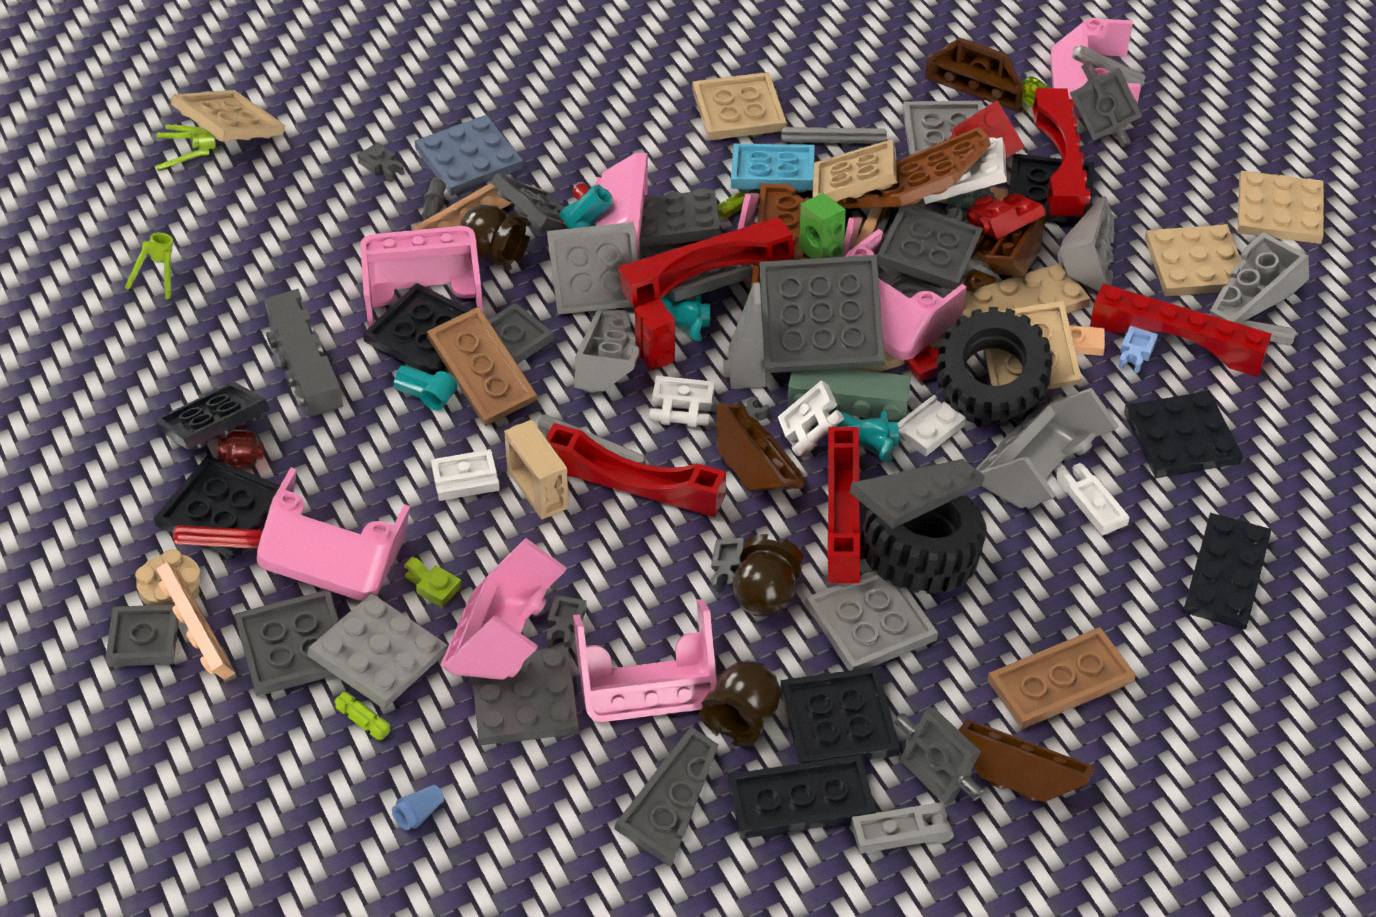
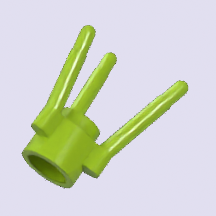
M167 124L165 126L167 130L182 132L157 133V138H191L192 147L198 148V150L156 166V169L161 170L198 156L209 155V149H215V135L200 127Z
M158 232L153 233L150 236L149 242L144 241L142 243V251L125 285L126 289L131 288L146 255L149 254L153 261L158 263L164 262L165 299H171L173 238L170 235Z

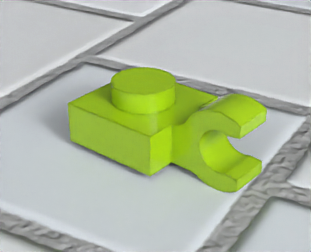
M411 557L404 564V567L409 570L405 574V578L417 584V594L441 608L461 588V579L437 565L429 571L415 557Z

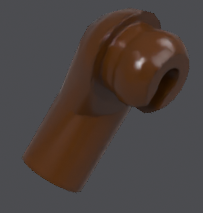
M972 269L963 277L962 283L966 286V290L975 291L982 286L995 283L996 278Z

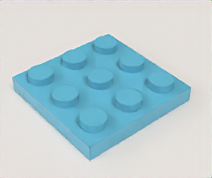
M734 144L731 189L746 192L752 189H761V184H786L795 188L796 192L813 190L814 145Z

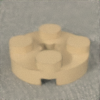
M175 549L167 550L162 555L150 559L137 569L135 573L139 596L146 605L175 604L172 597L168 598L158 584L162 579L156 569L166 562L181 573L194 599H196L200 592L199 586L202 582L199 566L192 558L181 555Z

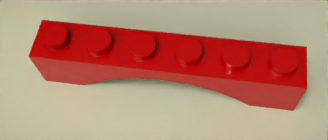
M1036 88L1032 107L1035 126L1054 142L1063 161L1059 169L1050 177L1047 194L1050 216H1083L1085 205L1090 204V189L1086 188L1087 171L1082 170L1084 155L1083 152H1079L1080 134H1076L1077 117L1072 116L1074 100L1069 99L1068 88Z
M777 217L618 267L621 290L634 309L651 301L661 300L679 283L708 270L734 265H760L759 262L790 260L795 258L793 234L781 218Z
M1104 283L1094 301L1090 321L1091 327L1104 328V331L1114 334L1128 332L1129 327L1133 326L1146 331H1159L1183 337L1209 350L1221 359L1229 369L1256 377L1259 376L1272 333Z
M553 423L546 436V440L567 467L568 476L711 517H716L726 496V471L698 463L673 468L655 467L638 463L606 449L581 430Z
M828 427V583H860L859 500L850 493L851 484L859 481V427Z

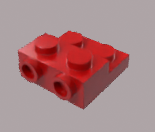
M998 100L950 129L953 134L950 136V139L978 127H981L989 138L997 139L1002 137L1005 144L1006 158L1025 147Z
M1014 193L1004 197L1003 201L992 196H983L977 199L974 205L967 208L966 218L970 225L982 228L984 234L999 239L1046 214L1042 204Z

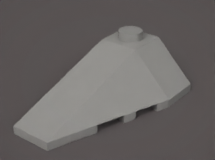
M1106 196L1100 197L1064 237L1060 250L1057 252L1059 264L1061 267L1065 266L1069 277L1097 291L1100 290L1103 283L1111 286L1113 281L1112 270H1108V263L1113 262L1110 243H1114V217Z
M1262 232L1244 248L1239 264L1233 268L1231 278L1227 285L1222 288L1210 310V314L1240 324L1290 297L1309 280V256Z
M760 282L753 283L728 347L729 360H723L724 377H730L731 389L766 387Z
M615 309L596 311L575 356L574 388L583 389L590 393L603 392L634 369L639 358V348L635 345V336L631 333V324L626 311Z

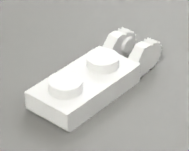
M1079 463L1072 467L1074 477L1078 482L1065 469L1057 472L1058 484L1068 493L1102 536L1128 525V514L1095 475L1093 476L1083 464Z

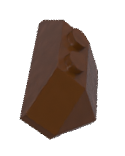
M959 37L927 57L925 79L991 103L998 100L1002 107L1016 112L1021 111L1024 87L1008 54Z
M1046 215L999 239H995L982 232L971 259L998 275H1007L1011 278L1025 276L1041 249Z
M719 402L717 406V450L725 459L726 465L733 469L741 479V484L750 491L801 489L805 484L803 473L774 437L756 419L749 416L747 410L741 404Z
M968 718L959 728V731L981 751L974 764L979 777L988 780V783L996 788H1009L1020 792L1022 797L1031 801L1040 800L1046 802L1088 784L1096 766L1083 763L1077 759L979 724Z

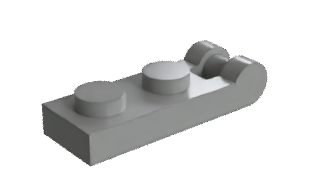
M942 803L852 817L851 820L859 854L932 841L945 843L954 837L951 825L946 823L947 812ZM924 821H929L933 825L925 826Z

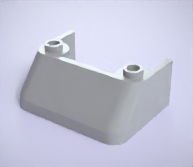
M1092 388L1041 405L1033 413L1027 414L1025 419H1022L976 468L977 471L985 476L982 487L1019 508L1027 507V509H1031L1041 502L1051 500L1056 495L1045 479L1067 455L1074 453L1081 455L1092 447L1091 441L1096 436L1114 431L1119 425Z

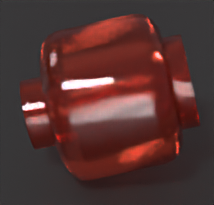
M234 430L230 434L218 439L217 456L220 461L242 470H251L255 467L257 460L263 459V442L258 441L256 434L251 430Z

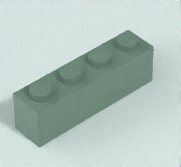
M849 368L791 372L787 408L822 380L829 385L838 405L829 413L838 410L852 416L880 418L882 411H886L889 421H900L906 417L911 376Z

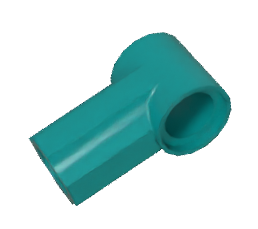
M594 185L579 201L565 207L559 215L568 229L595 226L594 222L612 205L613 197L601 185Z
M402 365L397 370L393 382L394 389L420 398L425 406L435 411L443 409L458 387L456 380L446 372L439 371L435 375H431Z

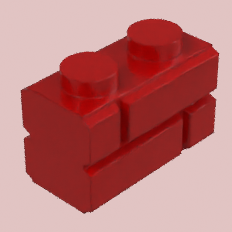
M661 300L651 301L635 309V345L638 346L639 356L643 359L644 364L649 370L665 367L675 361V319L667 311L666 306Z

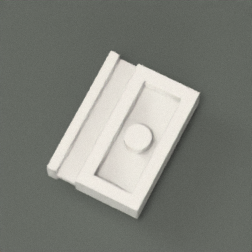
M933 395L898 422L899 434L904 437L903 441L924 456H927L966 425V417L960 412L957 413L947 403L939 402L937 396Z
M491 449L431 460L439 501L499 491V481Z

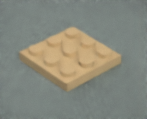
M769 72L692 82V90L708 141L779 132L787 125Z
M235 90L173 94L171 105L180 110L183 116L191 118L198 123L197 125L200 128L208 130L215 135L217 140L222 142H230L236 139L251 140V138L257 137L271 138V136L283 135L286 126Z
M893 139L814 163L813 197L824 193L836 203L848 197H861L866 192L875 189L885 190L897 183L896 148Z
M1241 171L1239 177L1237 233L1259 236L1262 232H1265L1278 239L1321 244L1323 239V181Z
M1227 224L1146 230L1145 241L1165 297L1219 293L1227 285L1233 268L1237 267L1241 260Z
M1064 300L1012 309L1015 310V315L1018 317L1024 314L1031 318L1030 325L1038 324L1043 330L1042 338H1048L1050 353H1052V370L1047 390L1081 384V373ZM998 348L983 350L991 386L1008 384L1022 373V364L1010 352Z

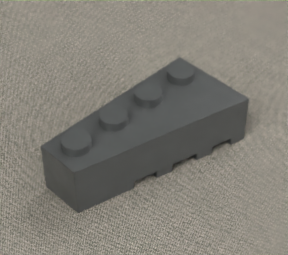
M299 289L265 298L270 331L266 332L268 343L271 349H277L275 354L280 368H286L285 377L289 387H295L296 389L294 395L299 408L304 407L310 418L343 407L340 385L327 355L324 356L320 338L317 333H314L307 308L303 309L302 296Z

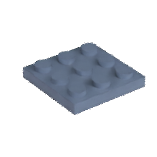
M487 115L415 140V149L436 177L445 182L446 190L451 196L492 181L496 173L505 176L524 169L521 157Z

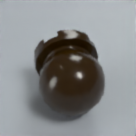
M476 206L466 212L459 225L469 227L474 231L478 259L493 260L495 266L505 270L512 269L511 264L514 260L517 262L521 261L530 240V236L525 235L526 226H530L528 218L519 214L508 216L504 210L497 206Z
M769 534L754 535L745 541L739 556L741 564L733 576L734 597L743 610L756 617L774 616L788 607L795 594V580L798 579L803 568V554L799 548L787 539H783L782 543L769 540Z
M750 660L737 662L729 666L719 677L715 690L710 691L701 703L702 709L699 715L705 726L716 736L722 732L726 736L733 738L732 745L741 747L754 745L764 730L763 723L771 718L778 708L781 689L776 675L763 663Z

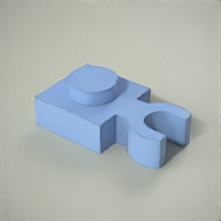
M1130 326L1121 346L1120 353L1122 354L1119 368L1123 369L1124 364L1130 362L1135 365L1134 373H1138L1141 370L1143 360H1149L1157 342L1158 334Z

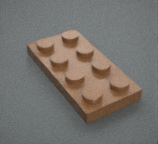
M479 307L427 331L428 339L484 426L537 401V394Z
M1099 627L988 673L987 681L1019 727L1025 729L1134 682L1136 674Z

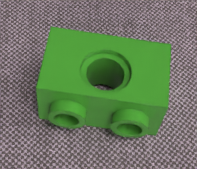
M824 193L801 203L800 250L811 259L841 257L844 255L846 209Z

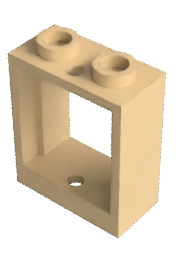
M531 419L505 430L507 471L541 520L568 509L567 467Z

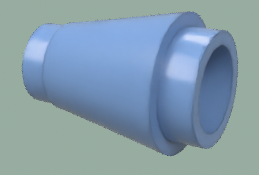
M431 785L402 797L392 807L393 817L402 829H416L444 802V795L439 787Z

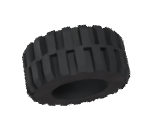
M989 307V312L983 313L981 309L972 311L971 317L967 318L966 315H963L957 319L956 327L950 326L945 332V339H942L940 342L937 356L938 386L942 388V397L945 402H951V408L957 413L964 412L966 420L972 423L975 419L982 420L983 426H991V422H999V426L1008 425L1009 419L1014 418L1015 422L1025 419V412L1033 413L1038 408L1039 401L1044 400L1050 384L1052 353H1050L1048 338H1042L1043 330L1038 324L1031 326V318L1022 314L1021 317L1015 315V310L1006 308V312H1000L998 307ZM998 348L1013 354L1022 364L1023 370L1014 381L1004 385L991 386L975 380L966 370V362L978 351Z
M960 496L894 529L867 508L860 536V549L870 568L877 570L878 576L886 581L888 579L892 581L894 586L898 588L903 586L916 593L926 591L927 594H936L938 590H942L944 593L955 589V586L957 588L960 587L975 573L986 538L987 527L978 506L974 507L973 501L968 496Z

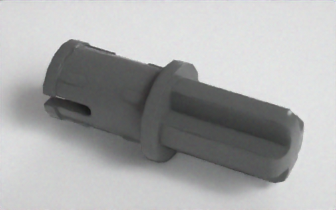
M434 178L429 182L428 191L422 200L424 205L422 217H424V220L440 212V209L444 206L443 195L446 190V184L441 179Z

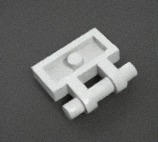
M656 376L652 405L662 406V409L650 408L649 420L661 421L663 425H670L671 422L682 423L692 428H697V425L709 426L710 414L699 413V410L711 411L715 382ZM673 407L689 409V412L673 411L672 409Z
M822 380L778 416L785 437L792 442L797 439L799 440L792 446V450L797 456L802 455L806 450L811 451L817 446V441L828 434V427H837L844 420L842 413L838 410L829 415V412L838 405L829 385ZM817 422L819 423L812 431H809L812 426Z

